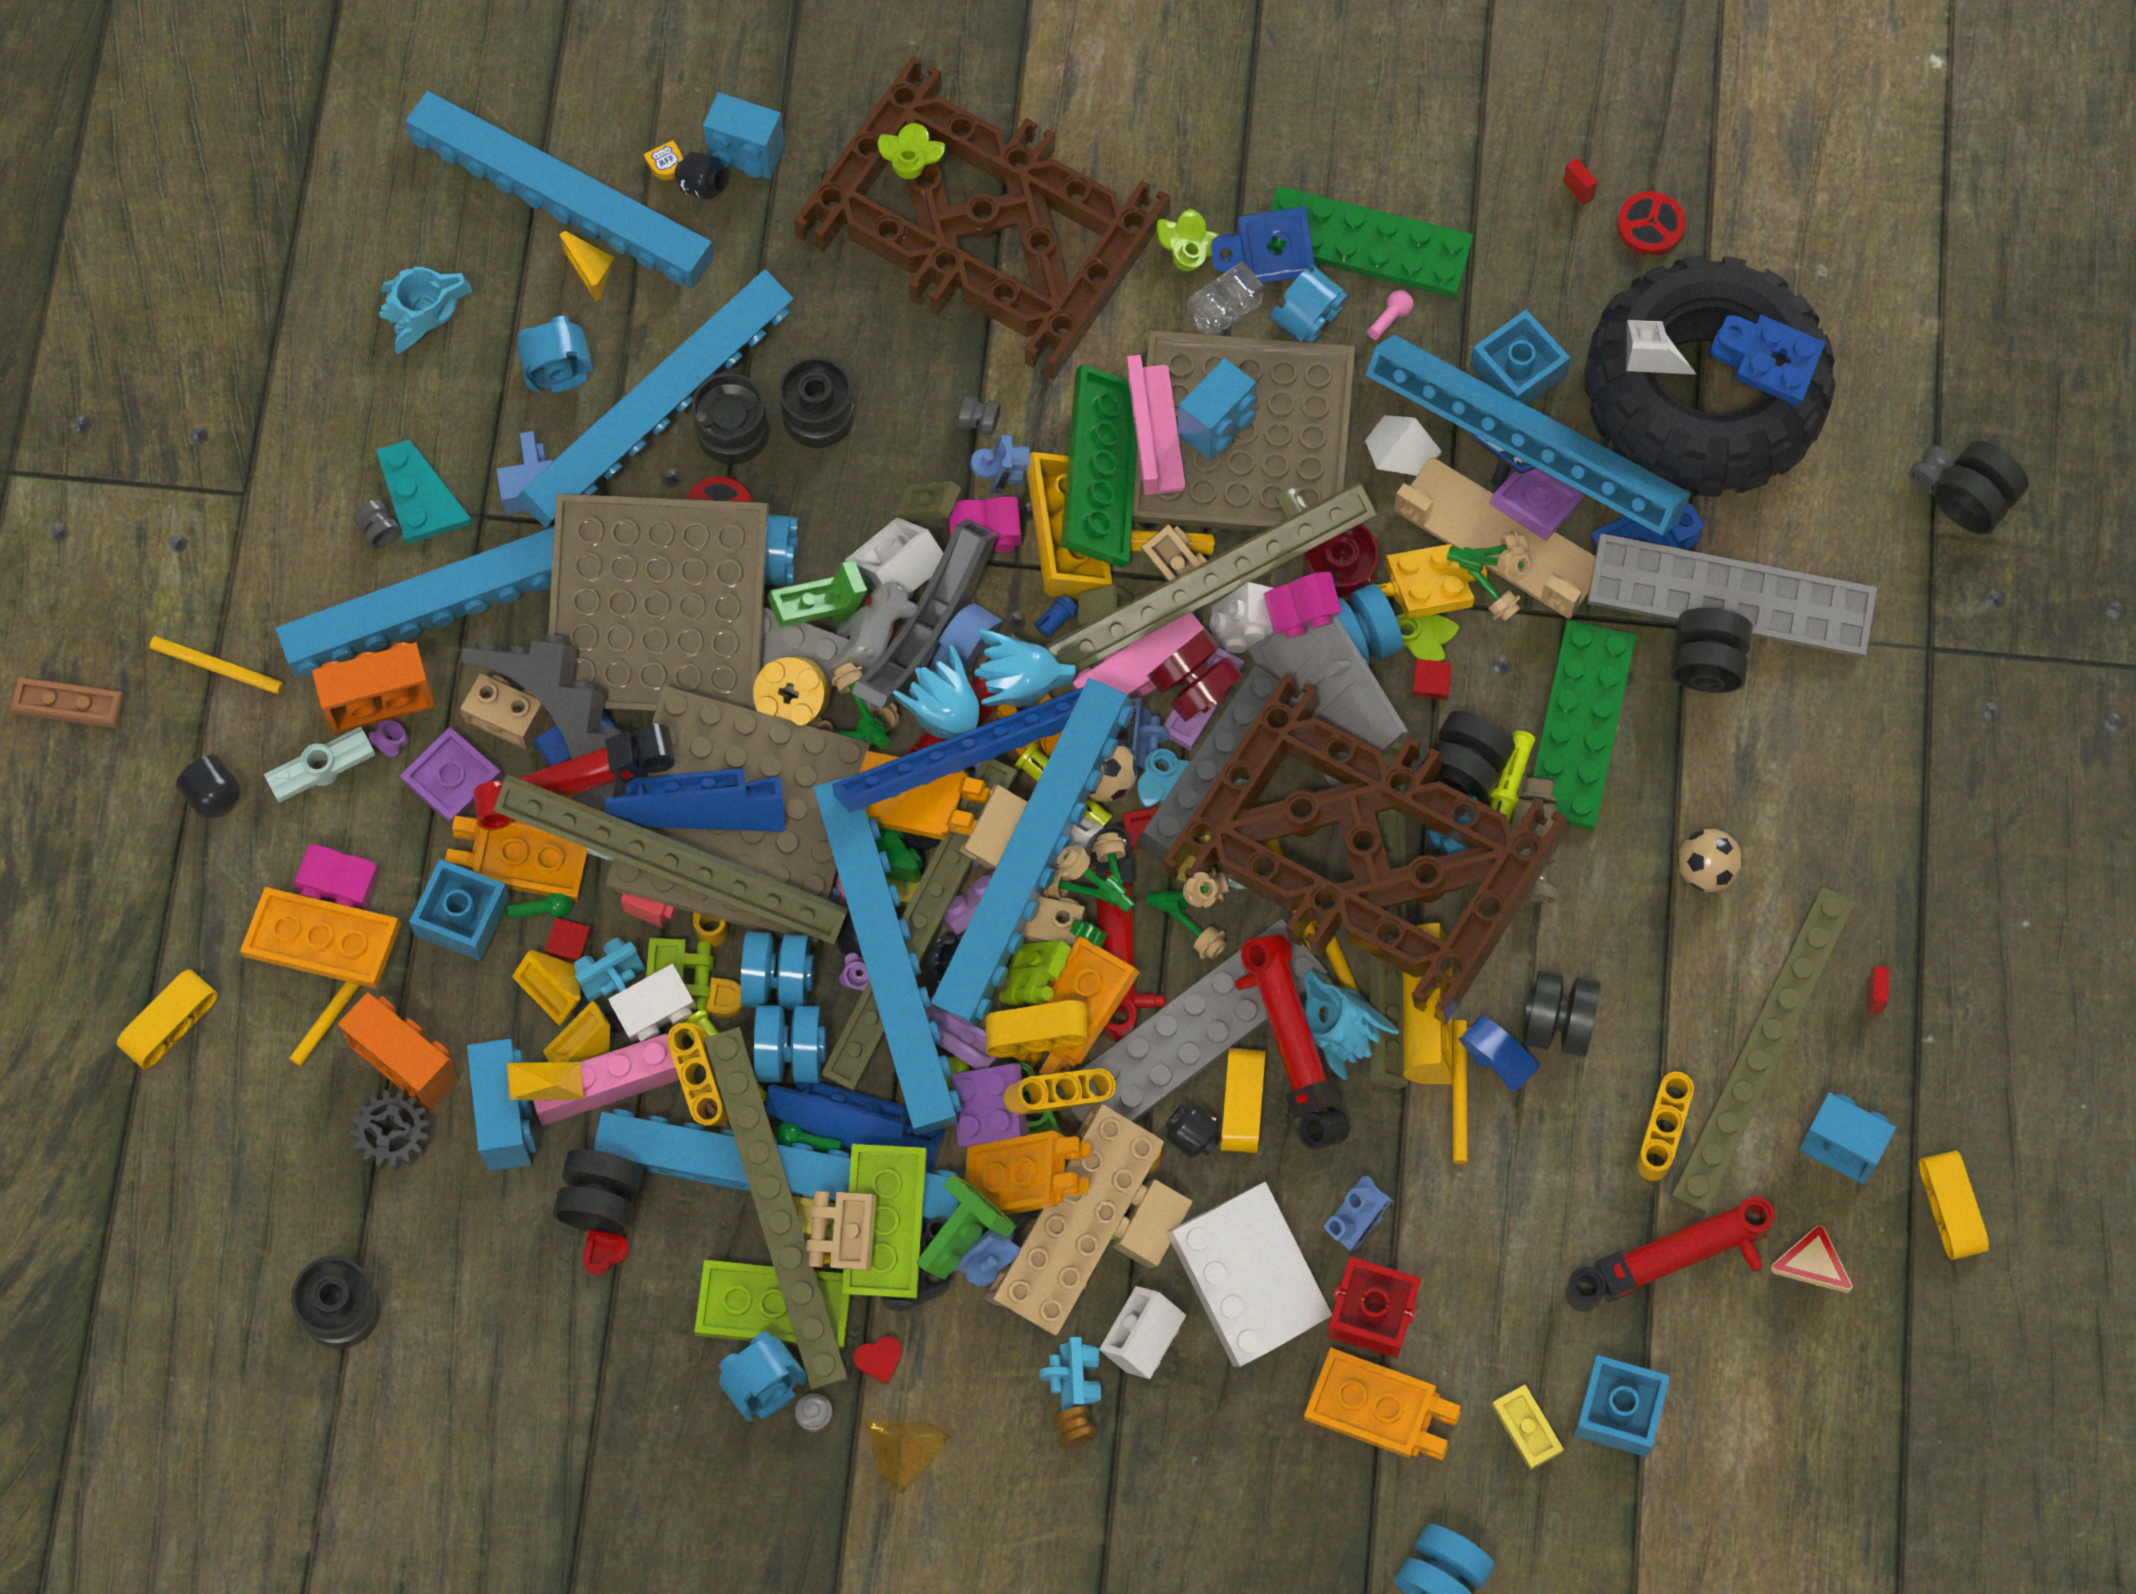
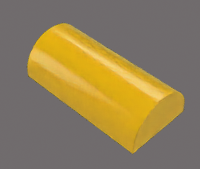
M1032 452L1029 455L1030 465L1026 473L1045 593L1053 598H1060L1064 594L1070 599H1078V593L1112 585L1109 563L1061 547L1068 456Z
M1440 923L1416 926L1443 941L1447 939ZM1452 967L1444 972L1446 976L1452 977ZM1402 971L1403 1075L1406 1079L1420 1084L1453 1085V1015L1447 1024L1434 1018L1436 1013L1435 1005L1437 1002L1442 1003L1447 992L1437 988L1427 1000V1008L1422 1012L1414 1007L1412 993L1423 976L1414 978Z

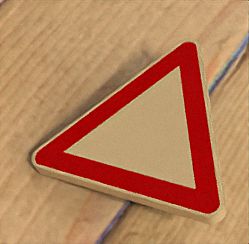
M1821 1225L1814 1227L1771 1266V1272L1774 1274L1815 1284L1816 1286L1845 1293L1851 1292L1853 1287L1825 1228Z

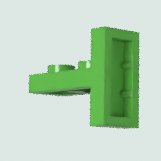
M853 560L842 563L835 577L771 590L767 598L779 627L832 617L837 628L843 620L847 621L857 611L867 592V588L857 564Z
M953 1174L943 1187L961 1203L916 1261L924 1271L944 1280L957 1268L960 1259L972 1243L979 1239L985 1226L1007 1238L1016 1228V1225L971 1183Z

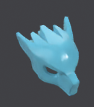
M414 267L413 269L400 271L394 280L386 281L382 284L381 291L389 294H387L386 304L381 306L379 317L388 319L389 323H397L394 326V331L397 334L395 352L399 354L408 349L426 332L441 326L451 318L458 299L472 293L471 285L462 273L439 274L428 268Z
M979 630L978 633L987 645L992 646L985 649L984 655L991 659L987 663L980 664V668L976 669L974 673L975 676L986 681L988 693L994 694L981 701L982 705L996 706L1006 704L1010 707H1028L1043 699L1051 690L1072 685L1075 677V665L1058 664L1052 654L1040 645L1015 641L1008 636L993 631Z
M953 644L948 647L950 668L942 662H936L937 672L930 671L926 667H917L915 669L918 684L913 681L910 685L909 693L912 698L897 690L893 691L896 699L915 716L920 726L930 735L941 739H950L976 729L979 719V702L967 680L964 667Z
M1312 970L1304 976L1303 979L1307 993L1304 1012L1314 1042L1323 1049L1330 1068L1342 1080H1346L1348 1078L1345 1060L1348 1058L1351 1063H1356L1357 1057L1359 1059H1362L1364 1056L1367 1058L1371 1057L1370 1039L1379 1043V1028L1391 1034H1398L1399 1031L1385 1016L1371 1007L1359 992L1349 988L1334 986L1328 975ZM1323 1006H1325V1022H1322L1319 1018V1012Z

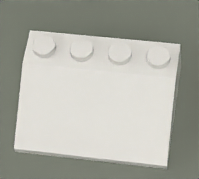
M1266 1182L1166 1232L1233 1366L1241 1367L1332 1316Z

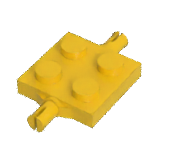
M1452 544L1386 555L1384 565L1390 577L1389 583L1378 584L1377 586L1386 597H1394L1401 605L1406 619L1471 608L1473 606L1474 597L1468 582L1477 580L1468 573V569L1459 567L1457 562L1447 560ZM1483 566L1481 573L1487 579V570Z

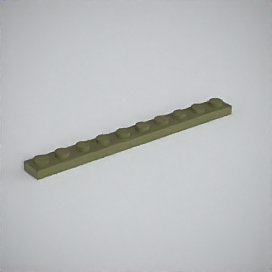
M1357 482L1046 645V648L1058 664L1075 665L1076 673L1377 514L1362 484Z
M1395 743L1382 755L1386 767L1390 766L1403 744ZM1405 784L1396 786L1394 790L1404 792ZM1394 809L1376 813L1375 816L1390 870L1406 866V816ZM1369 843V849H1370V848L1373 846L1372 843ZM1406 904L1384 909L1407 921ZM1387 934L1382 937L1381 941L1385 943L1394 942L1398 938V936L1395 934ZM1370 954V1005L1385 1016L1399 1031L1398 1034H1391L1379 1028V1043L1370 1039L1372 1048L1370 1079L1373 1083L1399 1089L1408 1086V1079L1403 1075V975L1401 970Z
M991 759L981 762L973 778L983 780L986 783L985 787L990 790L994 785H999L1009 791L1018 772L1012 767ZM962 799L957 810L972 813L974 815L973 820L978 821L986 804ZM949 831L946 840L940 841L901 919L905 918L911 937L910 940L904 941L908 954L915 952L919 966L973 862L971 858L960 852L962 845L967 842L969 835ZM870 980L821 1073L822 1077L854 1092L885 1034Z
M508 774L503 781L493 810L499 814L833 945L848 911L846 907Z
M1822 886L1672 1194L1671 1200L1702 1215L1705 1214L1850 915L1855 901Z
M737 1027L704 1038L811 1390L815 1391L846 1381L848 1377L814 1267L808 1266L809 1252L806 1251L805 1237L741 1029Z

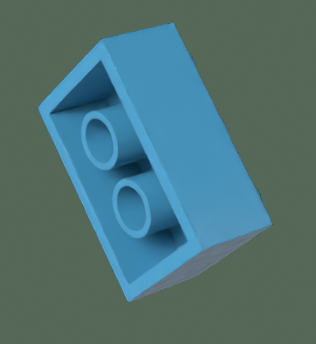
M511 1039L467 1045L478 1151L487 1170L495 1171L532 1165L531 1153L537 1152L534 1130H531L530 1120H527V1118L533 1117L531 1100H509L506 1065L507 1063H526L523 1060L522 1050H516Z

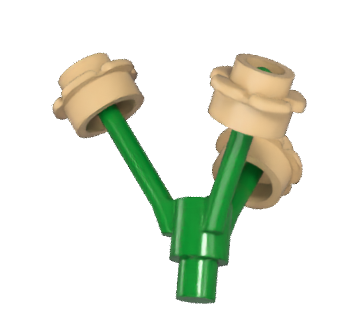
M1512 530L1510 534L1501 536V546L1472 549L1465 547L1462 550L1450 547L1447 560L1457 562L1459 567L1468 569V573L1495 600L1488 607L1494 615L1492 617L1494 620L1501 617L1503 621H1506L1520 609L1516 603L1520 599L1519 595L1515 597L1510 590L1500 595L1481 571L1484 564L1498 566L1499 573L1509 581H1521L1530 570L1528 546L1524 535H1519L1516 530ZM1501 554L1499 558L1488 557L1490 555Z
M853 663L840 666L834 671L833 686H837L841 694L852 693L856 680L863 676L864 668L862 666L855 667ZM852 694L862 713V719L859 721L856 731H834L832 724L827 720H821L820 717L807 724L808 726L860 741H868L870 744H876L878 748L884 749L890 743L886 732L898 724L899 714L896 712L897 706L893 702L883 709L872 708L862 703L860 697Z
M1112 832L1098 836L1097 842L1093 844L1092 851L1096 853L1097 860L1109 862L1111 876L1105 881L1088 869L1090 856L1085 853V848L1079 845L1064 848L1057 858L1058 865H1054L1053 869L1056 872L1052 884L1047 890H1042L1044 897L1054 900L1056 898H1065L1068 892L1072 891L1107 901L1112 906L1117 905L1125 914L1129 912L1135 905V902L1126 895L1127 890L1122 886L1123 881L1117 865V860L1126 855L1124 847L1127 845V841L1118 837L1117 833ZM1084 875L1099 888L1094 889L1073 884L1071 879L1074 880Z
M1213 867L1209 874L1197 872L1194 874V877L1189 878L1185 882L1183 890H1162L1160 893L1149 892L1147 896L1148 906L1159 907L1160 911L1169 912L1170 916L1180 921L1198 937L1193 948L1199 952L1201 959L1208 957L1215 959L1226 947L1227 943L1223 941L1225 938L1223 930L1219 932L1213 926H1210L1203 932L1184 915L1187 902L1195 907L1203 906L1207 908L1213 905L1216 899H1220L1221 902L1224 901L1223 894L1229 892V888L1223 871L1217 873Z

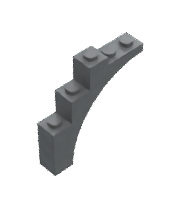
M969 519L955 526L942 558L917 603V611L908 618L880 659L863 676L856 680L852 694L860 697L862 703L872 708L882 709L892 702L894 704H901L894 696V690L912 698L909 693L910 685L913 681L918 684L915 669L917 667L927 668L929 660L935 657L941 645L938 641L949 623L964 607L970 605L998 536L997 533Z
M544 635V641L531 640L530 648L509 646V652L497 651L498 645L488 643H476V649L463 648L461 662L490 668L508 676L536 697L550 713L564 736L571 759L606 747L605 739L621 734L622 730L601 727L605 693L593 690L592 683L573 681L577 647L565 644L566 638ZM621 780L578 794L577 802L606 813L605 799L608 797H620L625 793L626 785Z

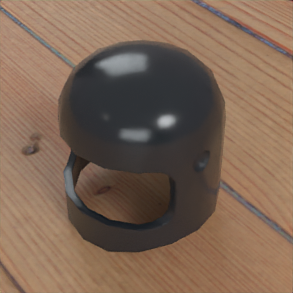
M213 754L199 758L190 764L179 775L175 785L195 812L208 819L218 818L230 812L239 801L241 792L240 786L220 758Z

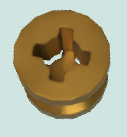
M1088 1406L1072 1407L1056 1414L1052 1418L1055 1427L1061 1431L1060 1443L1062 1448L1081 1445L1097 1436L1095 1427L1090 1425L1088 1421L1090 1415Z

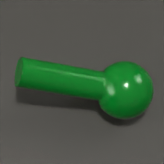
M562 893L548 894L546 899L506 905L505 914L507 920L549 913L555 918H563L573 910L574 901L571 897Z
M791 1122L781 1124L774 1134L775 1140L778 1141L777 1144L792 1147V1143H802L812 1146L814 1150L827 1153L828 1150H843L844 1143L842 1140L804 1133L798 1125Z

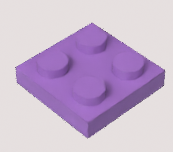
M1536 468L1522 474L1515 471L1492 495L1489 504L1547 541L1581 505L1585 495Z
M451 727L400 775L401 781L451 825H453L455 816H462L475 803L473 791L478 785L489 781H498L502 777L501 771Z
M1007 1064L951 1074L952 1091L956 1090L962 1111L955 1113L958 1122L956 1124V1133L959 1148L1028 1135L1026 1114L1017 1115L1010 1112L1004 1102L1006 1088L1010 1084L1022 1080L1021 1064Z

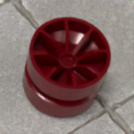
M1358 524L1304 553L1302 577L1313 573L1331 572L1337 597L1342 598L1350 606V594L1370 584H1375L1379 559V548L1375 537L1365 526Z
M1205 628L1147 675L1161 694L1168 692L1178 684L1183 686L1186 682L1189 683L1171 703V706L1185 723L1198 712L1202 711L1205 714L1231 693L1229 687L1243 676L1229 657L1223 658L1212 666L1208 664L1207 660L1218 650L1219 645Z

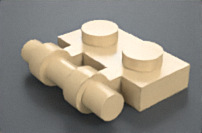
M814 1191L813 1206H809V1218H812L811 1239L806 1242V1251L809 1252V1267L823 1268L824 1253H831V1268L871 1271L877 1195L836 1192L835 1207H828L829 1192ZM827 1219H834L832 1241L825 1240Z

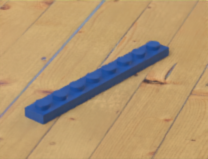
M1084 687L833 783V795L849 813L863 810L869 805L887 798L896 797L902 792L921 785H927L933 780L951 773L961 772L969 766L994 759L996 756L1013 749L1025 747L1029 743L1041 738L1056 735L1064 729Z

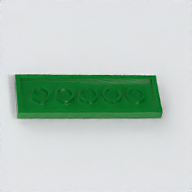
M1281 186L1276 187L1269 211L1306 205L1315 264L1457 298L1474 234ZM1273 236L1272 242L1267 243L1268 249H1274L1275 254H1281L1282 248L1287 246L1286 240H1280L1279 236Z
M1081 364L1075 370L1061 547L1123 568L1129 562L1138 448L1129 381L1085 364Z
M1567 620L1532 778L1554 782L1552 796L1556 797V812L1566 817L1567 826L1594 832L1636 634Z

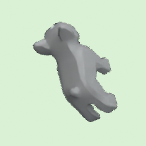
M888 582L882 584L870 595L872 600L870 605L860 608L847 621L843 620L839 624L836 634L844 638L850 635V640L840 654L830 658L827 666L829 673L835 677L834 671L847 663H853L854 666H862L864 668L862 672L864 675L880 659L892 636L894 621L899 618L913 616L918 609L916 604L908 601L909 595L907 591L898 583Z

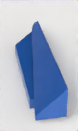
M743 768L634 778L626 784V790L623 795L605 799L607 814L640 827L776 832L785 830L781 777L745 783Z
M821 1082L797 1083L795 1089H787L776 1084H772L768 1088L765 1107L767 1114L785 1122L795 1123L801 1129L815 1135L842 1140L844 1143L843 1147L850 1150L852 1144L927 1148L926 1173L933 1174L946 1130L937 1129L915 1136L907 1106Z

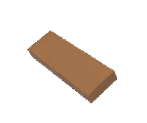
M18 677L10 710L13 714L116 728L124 695L122 691Z

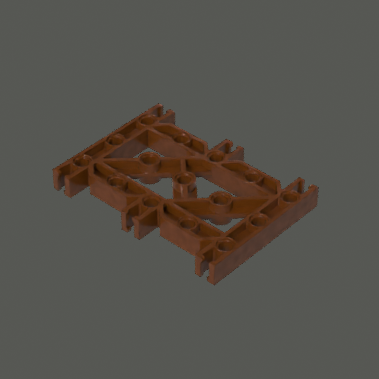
M912 56L795 217L796 237L804 241L809 228L816 220H821L823 225L821 228L817 227L815 229L813 245L825 252L843 225H846L850 240L909 273H916L908 283L911 301L920 305L924 300L921 294L930 283H935L938 286L936 292L929 290L926 297L930 300V311L936 315L941 313L955 291L960 288L965 304L1025 337L1033 336L1025 347L1026 365L1034 368L1036 358L1046 347H1050L1055 351L1052 357L1048 355L1046 358V367L1043 370L1046 376L1054 380L1157 232L1156 224L1158 219H1165L1170 213V195L1159 191L1156 195L1159 202L1150 212L1144 211L1141 208L1142 205L1149 206L1152 199L1149 198L1150 184L1141 180L1124 206L1120 207L1116 192L1055 159L1049 160L1055 151L1054 132L1046 129L1043 140L1035 149H1030L1027 144L1034 141L1037 124L1026 118L1006 145L1004 144L1000 129L940 96L936 97L942 89L940 70L930 66L927 71L930 74L929 78L921 87H916L914 85L915 81L922 82L925 76L921 72V60ZM904 101L911 102L908 105L899 104ZM912 123L921 124L927 129L929 141L944 143L946 152L1005 183L1008 194L995 197L987 193H978L971 196L966 203L948 206L941 171L936 162L925 165L918 177L907 179L909 195L913 203L918 226L865 197L868 190L889 163V160L883 158L879 153V137L882 134L898 136L904 126ZM959 132L967 133L965 136H957L955 134ZM867 151L874 152L872 155H863ZM1016 163H1021V164H1024L1025 166H1023V167H1014V166H1012V165H1014V164H1016ZM927 182L932 184L928 187L919 186L921 183ZM1078 194L1082 197L1079 199H1073L1069 196ZM829 202H837V203H838V204L835 205V206H827V205H826V204L829 203ZM1047 207L1102 236L1069 285L1067 284L1057 246V236L1053 230ZM979 214H987V215H989V216L986 217V218H978V217H976V216L979 215ZM1017 226L1024 253V261L1028 268L1033 289L959 249L957 238L972 235L979 239H987L994 236L1000 229ZM1129 226H1137V227H1139L1140 229H1138V230H1129V229H1127V227H1129ZM887 233L895 234L892 238L883 237ZM1038 245H1043L1047 247L1043 250L1034 249V247ZM943 265L953 266L949 270L940 269ZM1094 277H1101L1105 280L1101 282H1095L1091 279ZM1000 297L1010 298L1007 302H1001L997 299ZM1058 329H1066L1069 332L1065 334H1058L1055 331Z
M1285 674L1162 862L1166 874L1176 880L1179 875L1178 869L1189 856H1193L1196 860L1192 868H1187L1184 872L1187 881L1189 878L1194 877V874L1197 872L1209 874L1215 863L1220 860L1225 877L1289 911L1296 910L1286 925L1289 941L1301 946L1304 942V939L1300 937L1312 921H1316L1320 925L1315 935L1308 933L1305 940L1309 942L1311 952L1321 957L1341 925L1344 926L1347 941L1352 945L1414 978L1423 976L1412 993L1416 1009L1424 1012L1427 1008V1000L1437 988L1447 992L1442 1003L1437 1002L1435 1005L1436 1013L1434 1014L1435 1019L1447 1024L1568 832L1566 817L1554 812L1551 816L1554 824L1545 836L1541 837L1534 831L1538 824L1545 826L1548 818L1544 816L1543 805L1534 801L1515 832H1511L1506 815L1440 781L1433 782L1442 768L1440 752L1430 748L1428 759L1417 772H1414L1409 767L1413 760L1417 761L1420 757L1419 748L1421 744L1408 736L1390 766L1386 767L1380 750L1316 717L1311 718L1319 706L1315 688L1305 684L1302 688V692L1305 695L1294 708H1290L1287 705L1290 698L1297 699L1300 691L1296 688L1295 679ZM1278 721L1287 722V724L1281 728L1271 727L1275 722ZM1340 752L1348 754V756L1342 760H1336L1332 758L1335 754ZM1287 754L1344 783V785L1314 793L1305 790L1295 791L1283 801L1252 808ZM1240 778L1250 779L1243 786L1234 785ZM1400 784L1411 786L1404 792L1394 790ZM1394 809L1469 849L1437 858L1430 855L1415 858L1410 865L1390 870L1375 814ZM1301 810L1311 811L1304 818L1295 817V814ZM1463 816L1473 818V820L1468 824H1459L1456 822L1459 818ZM1340 823L1354 879L1335 884L1260 843L1291 835L1310 837L1316 834L1322 827ZM1199 837H1212L1210 841L1205 844L1196 843V840ZM1363 842L1373 844L1368 850L1362 851L1356 848ZM1525 849H1533L1536 851V853L1531 857H1523L1519 855V853ZM1263 868L1273 869V872L1268 876L1261 877L1257 875ZM1424 875L1436 877L1430 883H1421L1419 881ZM1481 884L1446 941L1384 910L1417 900L1425 903L1435 902L1445 893ZM1324 901L1335 902V905L1330 909L1323 910L1319 908V905ZM1487 908H1496L1499 910V912L1492 917H1487L1482 914V912ZM1387 934H1395L1398 936V938L1391 943H1385L1381 941L1382 937ZM1451 967H1457L1462 970L1455 977H1449L1444 974Z

